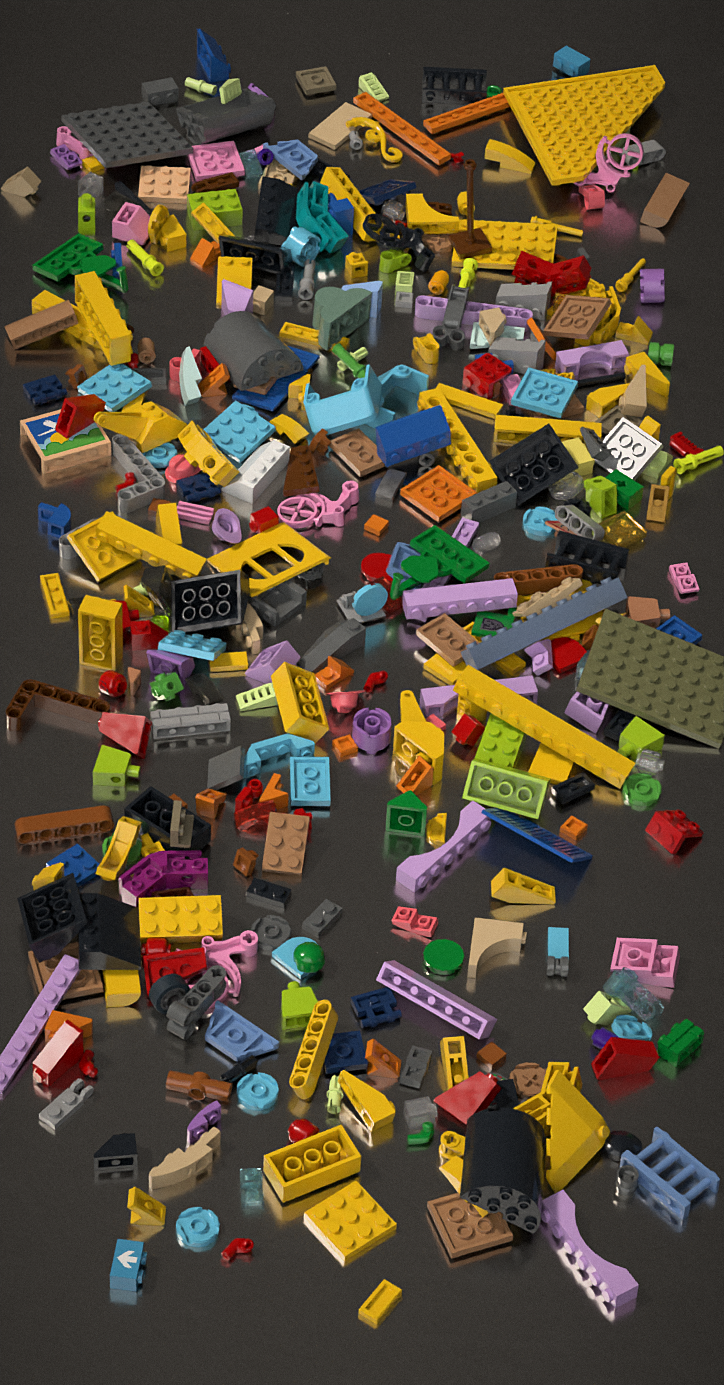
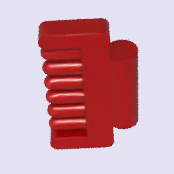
M682 432L670 436V446L684 458L688 454L696 455L704 451L697 448L690 440L688 441V438L682 436Z

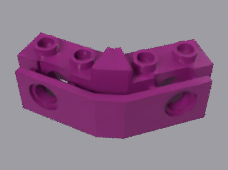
M201 850L158 851L147 855L119 877V894L122 895V902L139 908V898H151L154 891L182 887L208 889V858H201ZM186 856H189L191 860L184 859Z

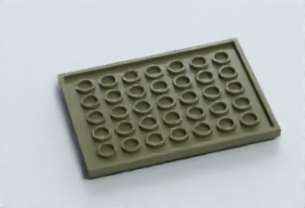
M605 609L576 691L719 749L724 737V656Z

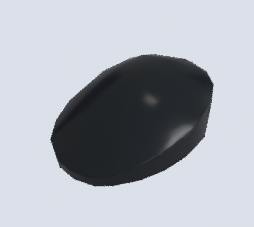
M623 1130L612 1131L606 1138L603 1148L608 1158L614 1161H621V1155L626 1150H629L633 1155L639 1154L642 1150V1143L638 1137L630 1132Z

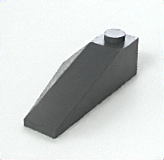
M355 618L339 621L323 632L297 662V667L316 674L328 666V656L341 659L365 645L366 628Z

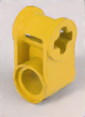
M428 333L420 338L414 337V349L419 353L424 362L427 364L437 363L439 360V344L433 335Z
M453 1131L444 1132L441 1135V1145L439 1146L441 1157L450 1160L457 1155L463 1160L466 1137Z

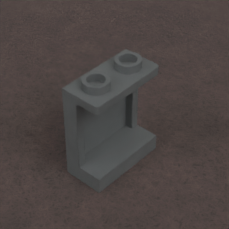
M289 579L264 591L257 597L249 596L248 603L256 611L257 615L276 627L306 605L307 591Z

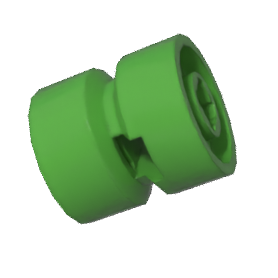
M650 342L648 357L655 365L661 363L662 366L671 367L674 344L664 343L661 346L660 343Z

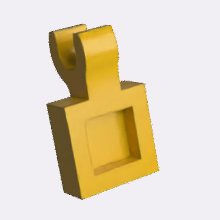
M148 833L140 835L142 839L141 854L144 858L149 854L165 851L159 841L153 843Z

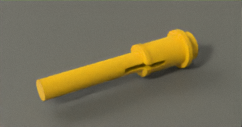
M532 216L530 222L538 224H555L552 223L551 220L537 218L538 216ZM558 224L559 232L580 237L583 235V230Z
M644 258L640 259L629 273H625L621 279L616 281L615 287L617 291L625 292L628 289L629 284L634 280L633 277L646 264Z

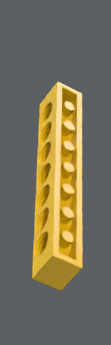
M439 387L419 392V400H417L419 410L423 411L438 405L442 406L451 433V445L445 446L447 454L453 458L455 466H458L462 477L467 480L469 487L479 493L496 486V474Z

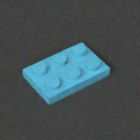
M290 757L291 806H330L329 757Z

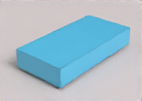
M548 927V956H554L555 958L565 956L569 959V928Z

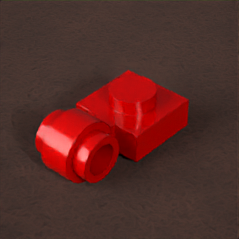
M250 780L247 787L245 786L235 798L236 813L242 815L246 809L251 807L253 798H258L263 793V784L260 780Z

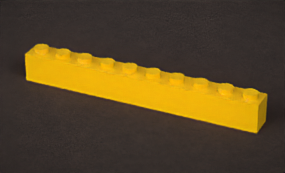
M467 665L457 679L453 688L454 692L617 788L621 789L623 783L630 775L635 762L472 666Z

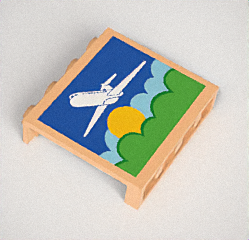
M61 409L20 421L21 436L27 434L41 458V467L44 474L111 456V441L103 428L96 422L72 437L65 438L55 430Z

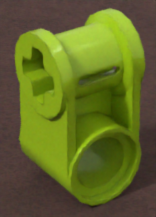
M389 249L383 251L380 255L379 270L383 273H392L395 270L408 266L412 257L403 250Z

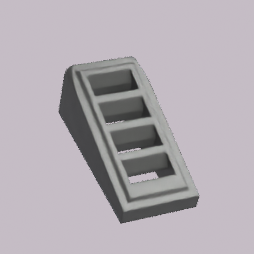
M585 427L580 428L591 458L604 461L612 455L611 451L594 430Z

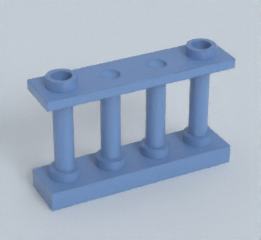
M659 1127L654 1128L652 1143L639 1154L633 1155L629 1150H626L621 1155L620 1167L630 1165L636 1168L639 1174L637 1182L682 1220L689 1216L690 1201L703 1190L708 1188L714 1194L718 1192L720 1183L718 1175L714 1171H710ZM659 1148L668 1154L665 1159L653 1168H649L643 1163L646 1158ZM675 1161L684 1168L668 1182L658 1176ZM692 1174L700 1182L685 1195H681L674 1188Z

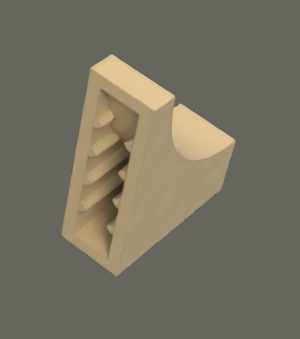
M475 918L467 978L476 979L480 966L497 954L520 952L521 944L526 942L527 932H523L524 923Z

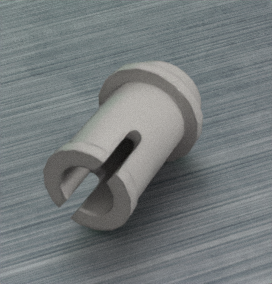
M351 131L349 133L350 146L358 150L362 147L363 141L360 139L357 131Z

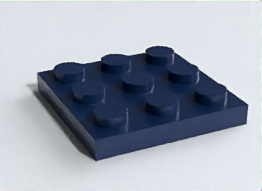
M388 179L359 190V192L368 204L377 206L383 204L384 200L396 199L397 195L411 193V190L416 188V184L414 181Z

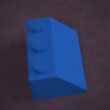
M197 29V57L210 83L228 80L231 66L229 63L227 64L226 56L222 54L221 46L206 32Z

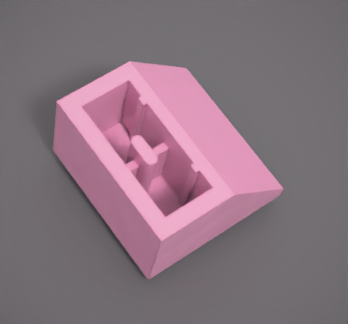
M125 202L112 221V237L124 241L133 239L139 245H144L149 238L148 224L150 216L141 206Z

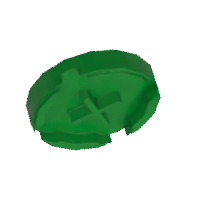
M437 939L425 947L423 961L425 966L430 968L431 972L439 975H451L462 967L464 952L460 945L454 941Z

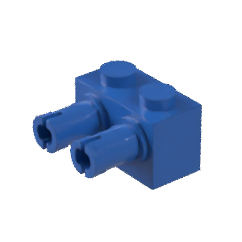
M329 193V207L327 211L348 235H352L354 207L348 198L337 200L333 193Z

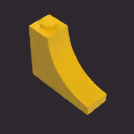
M406 194L405 208L409 229L420 228L424 231V234L458 233L459 217L448 216L435 211L426 203L423 194Z

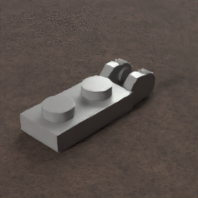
M81 1078L77 1079L70 1088H67L39 1113V1119L56 1130L84 1105V1102L93 1094L94 1088L89 1085L81 1091L80 1095H77L76 1093L84 1085V1081Z

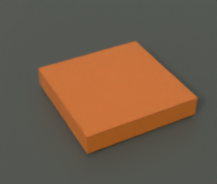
M531 317L527 320V324L538 342L546 340L545 351L555 361V349Z

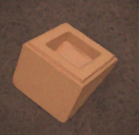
M128 667L130 696H134L141 685V670Z

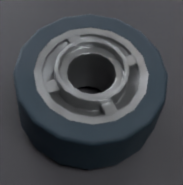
M168 974L159 978L149 990V998L158 1012L167 1014L170 1005L174 1001L180 1002L190 991V988L180 975Z

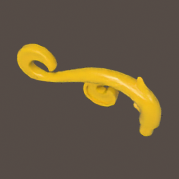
M355 117L350 121H346L347 128L352 126L371 128L367 130L365 137L372 143H381V152L386 161L397 163L402 160L403 154L397 148L390 147L388 149V152L393 153L394 156L386 153L387 137L383 128L379 125L380 122L366 117Z

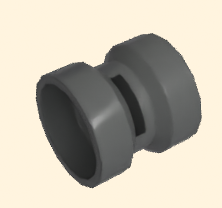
M547 956L546 976L560 975L561 977H567L568 957L555 958L554 956Z
M630 1165L620 1167L617 1171L615 1189L621 1195H632L637 1188L638 1171Z

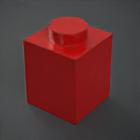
M269 506L250 514L249 527L256 534L279 524V516Z
M464 713L451 732L456 736L455 739L460 744L474 746L486 726L474 716Z

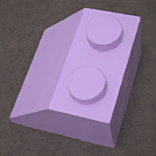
M286 640L263 649L245 674L265 684L272 683L271 675L283 662L297 666L296 663L301 657Z

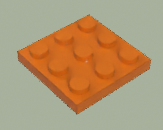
M440 465L400 489L401 496L438 523L462 507L463 499L477 494L476 491Z

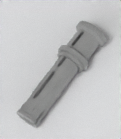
M310 259L305 261L303 279H301L299 284L298 296L303 300H309L313 297L315 286L313 276L316 262L312 259L311 264H309Z

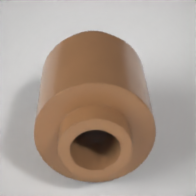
M142 338L137 345L139 360L142 363H151L156 358L154 342L150 338Z

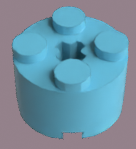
M293 227L289 237L283 242L281 247L291 249L292 261L305 267L306 260L310 259L309 263H311V259L314 260L320 250L318 242L321 243V240L303 227Z

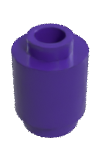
M602 1027L600 1030H595L591 1040H593L592 1045L601 1050L611 1037H620Z

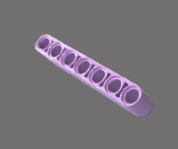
M418 296L415 302L416 317L443 321L448 299ZM467 301L462 324L473 325L474 322H479L480 311L500 308L502 314L506 316V324L504 325L523 327L525 332L531 330L527 320L531 317L533 318V313L529 309Z

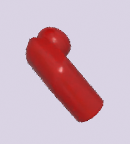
M383 670L371 673L363 689L368 693L372 692L375 685L386 682L388 673Z
M87 1049L79 1062V1069L84 1075L94 1078L98 1073V1068L94 1067L92 1063L95 1054Z
M236 1238L221 1252V1255L225 1260H230L235 1253H248L253 1249L254 1242L249 1238Z

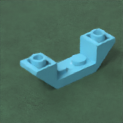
M287 733L251 744L244 759V778L260 774L261 760L291 752L293 757H314V741Z

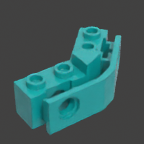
M313 181L310 187H308L309 183L305 182L297 194L296 220L299 227L305 228L320 238L321 243L318 242L320 252L326 249L330 254L340 250L349 236L327 211L328 186Z

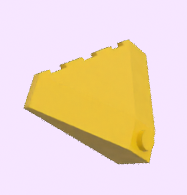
M555 1070L547 1084V1094H551V1108H547V1125H551V1139H546V1156L551 1158V1168L546 1170V1179L554 1193L561 1191L602 1148L610 1133L601 1114L560 1070Z

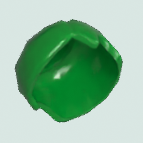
M304 942L294 949L293 959L299 971L314 973L323 968L325 955L320 945L315 942Z

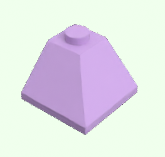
M223 279L221 308L224 315L236 311H248L253 314V290Z

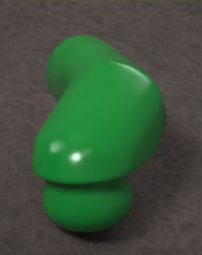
M429 1121L422 1124L423 1129L419 1133L408 1134V1145L427 1143L435 1134L434 1124Z

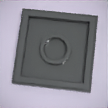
M242 746L209 759L207 789L218 790L244 778L245 749Z

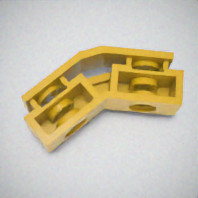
M604 284L587 285L586 297L609 298L612 304L589 339L575 338V342L584 347L592 346L594 343H606L616 333L621 313V307L613 286H609V291H605Z
M193 420L177 435L187 451L184 455L187 461L194 467L198 466L204 473H207L210 476L209 479L215 485L220 484L226 487L239 473V470L216 447L211 436L198 424L196 425Z
M549 1062L541 1092L513 1108L534 1117L543 1126L546 1137L550 1135L551 1125H547V1108H551V1094H547V1084L555 1070H560L580 1093L583 1085L579 1067H574V1070L571 1071L569 1062Z

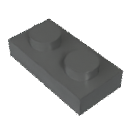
M325 899L302 923V929L319 938L342 914V907Z

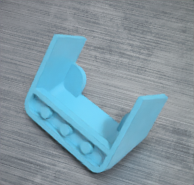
M370 364L366 365L365 377L356 379L351 386V391L321 399L320 395L315 393L310 383L306 384L303 403L314 435L322 428L329 435L372 422L377 418L382 384Z
M398 365L380 375L378 379L382 387L378 416L375 420L365 425L375 428L394 421L395 412L382 407L384 398L395 386L419 395V392L427 391L429 375L406 365Z

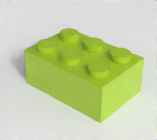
M236 189L187 194V212L193 231L205 230L191 215V212L203 202L226 227L242 225L243 209Z

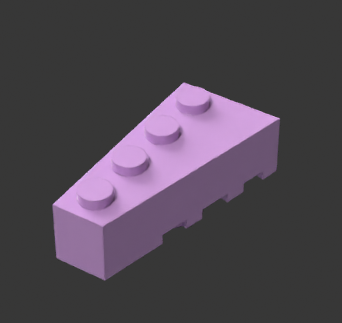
M576 692L570 699L564 713L596 734L609 704Z

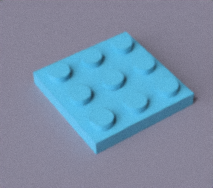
M117 364L113 366L108 365L78 385L77 389L82 395L95 394L106 402L104 409L109 412H116L150 389L152 384L151 381L124 364Z
M528 367L511 399V405L561 419L578 387V381Z
M235 401L203 430L211 436L220 451L241 463L276 431V428L273 424Z
M174 630V632H171L159 642L158 650L214 661L226 650L227 643L222 642V639L219 638L205 639L200 634H192L191 636L186 635L184 631Z

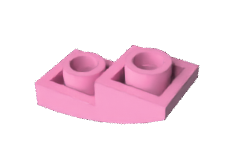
M687 562L669 566L671 577L681 594L699 591L695 575L691 574Z

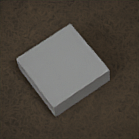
M397 291L395 307L412 308L414 293Z

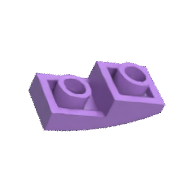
M65 144L55 147L50 151L53 158L67 170L80 166L83 163L74 151L71 152Z
M217 1100L201 1110L190 1122L187 1128V1141L189 1144L195 1140H200L202 1134L208 1132V1125H213L221 1119V1105Z

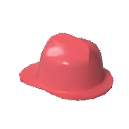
M179 454L172 457L169 461V466L165 470V476L170 482L176 483V480L198 474L201 469L198 466L194 467L184 457L185 454Z
M366 691L334 692L327 695L330 696L334 709H337L339 713H349L352 709L356 708L359 693Z

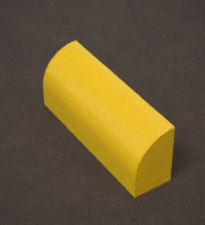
M102 970L106 1008L125 1007L139 999L141 990L138 970Z

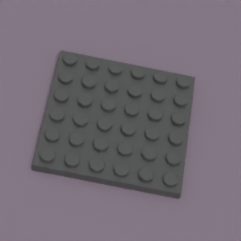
M146 101L138 104L113 106L112 108L105 109L99 108L92 111L85 110L79 113L62 115L61 121L105 168L193 154V147Z

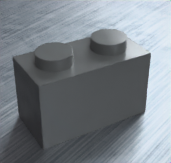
M172 77L142 83V98L152 106L177 102L178 86Z

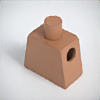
M627 596L626 617L655 629L660 626V620L670 619V610L659 609L656 599Z

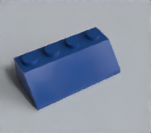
M441 405L375 427L377 455L386 467L451 445L450 428Z

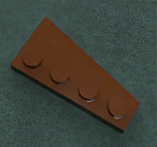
M309 445L292 447L283 496L319 492V484Z

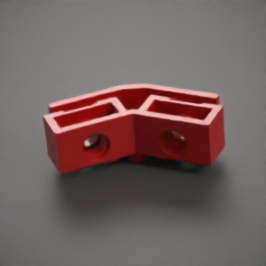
M521 250L511 275L516 276L514 283H522V285H531L536 282L537 284L552 282L551 296L557 297L586 289L591 278L590 271L592 268L584 255L554 264Z

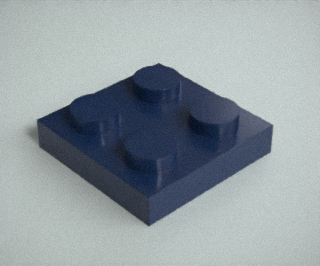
M360 1030L333 1034L323 1063L326 1074L337 1073L343 1070L367 1069L368 1063L367 1059H365L366 1054Z

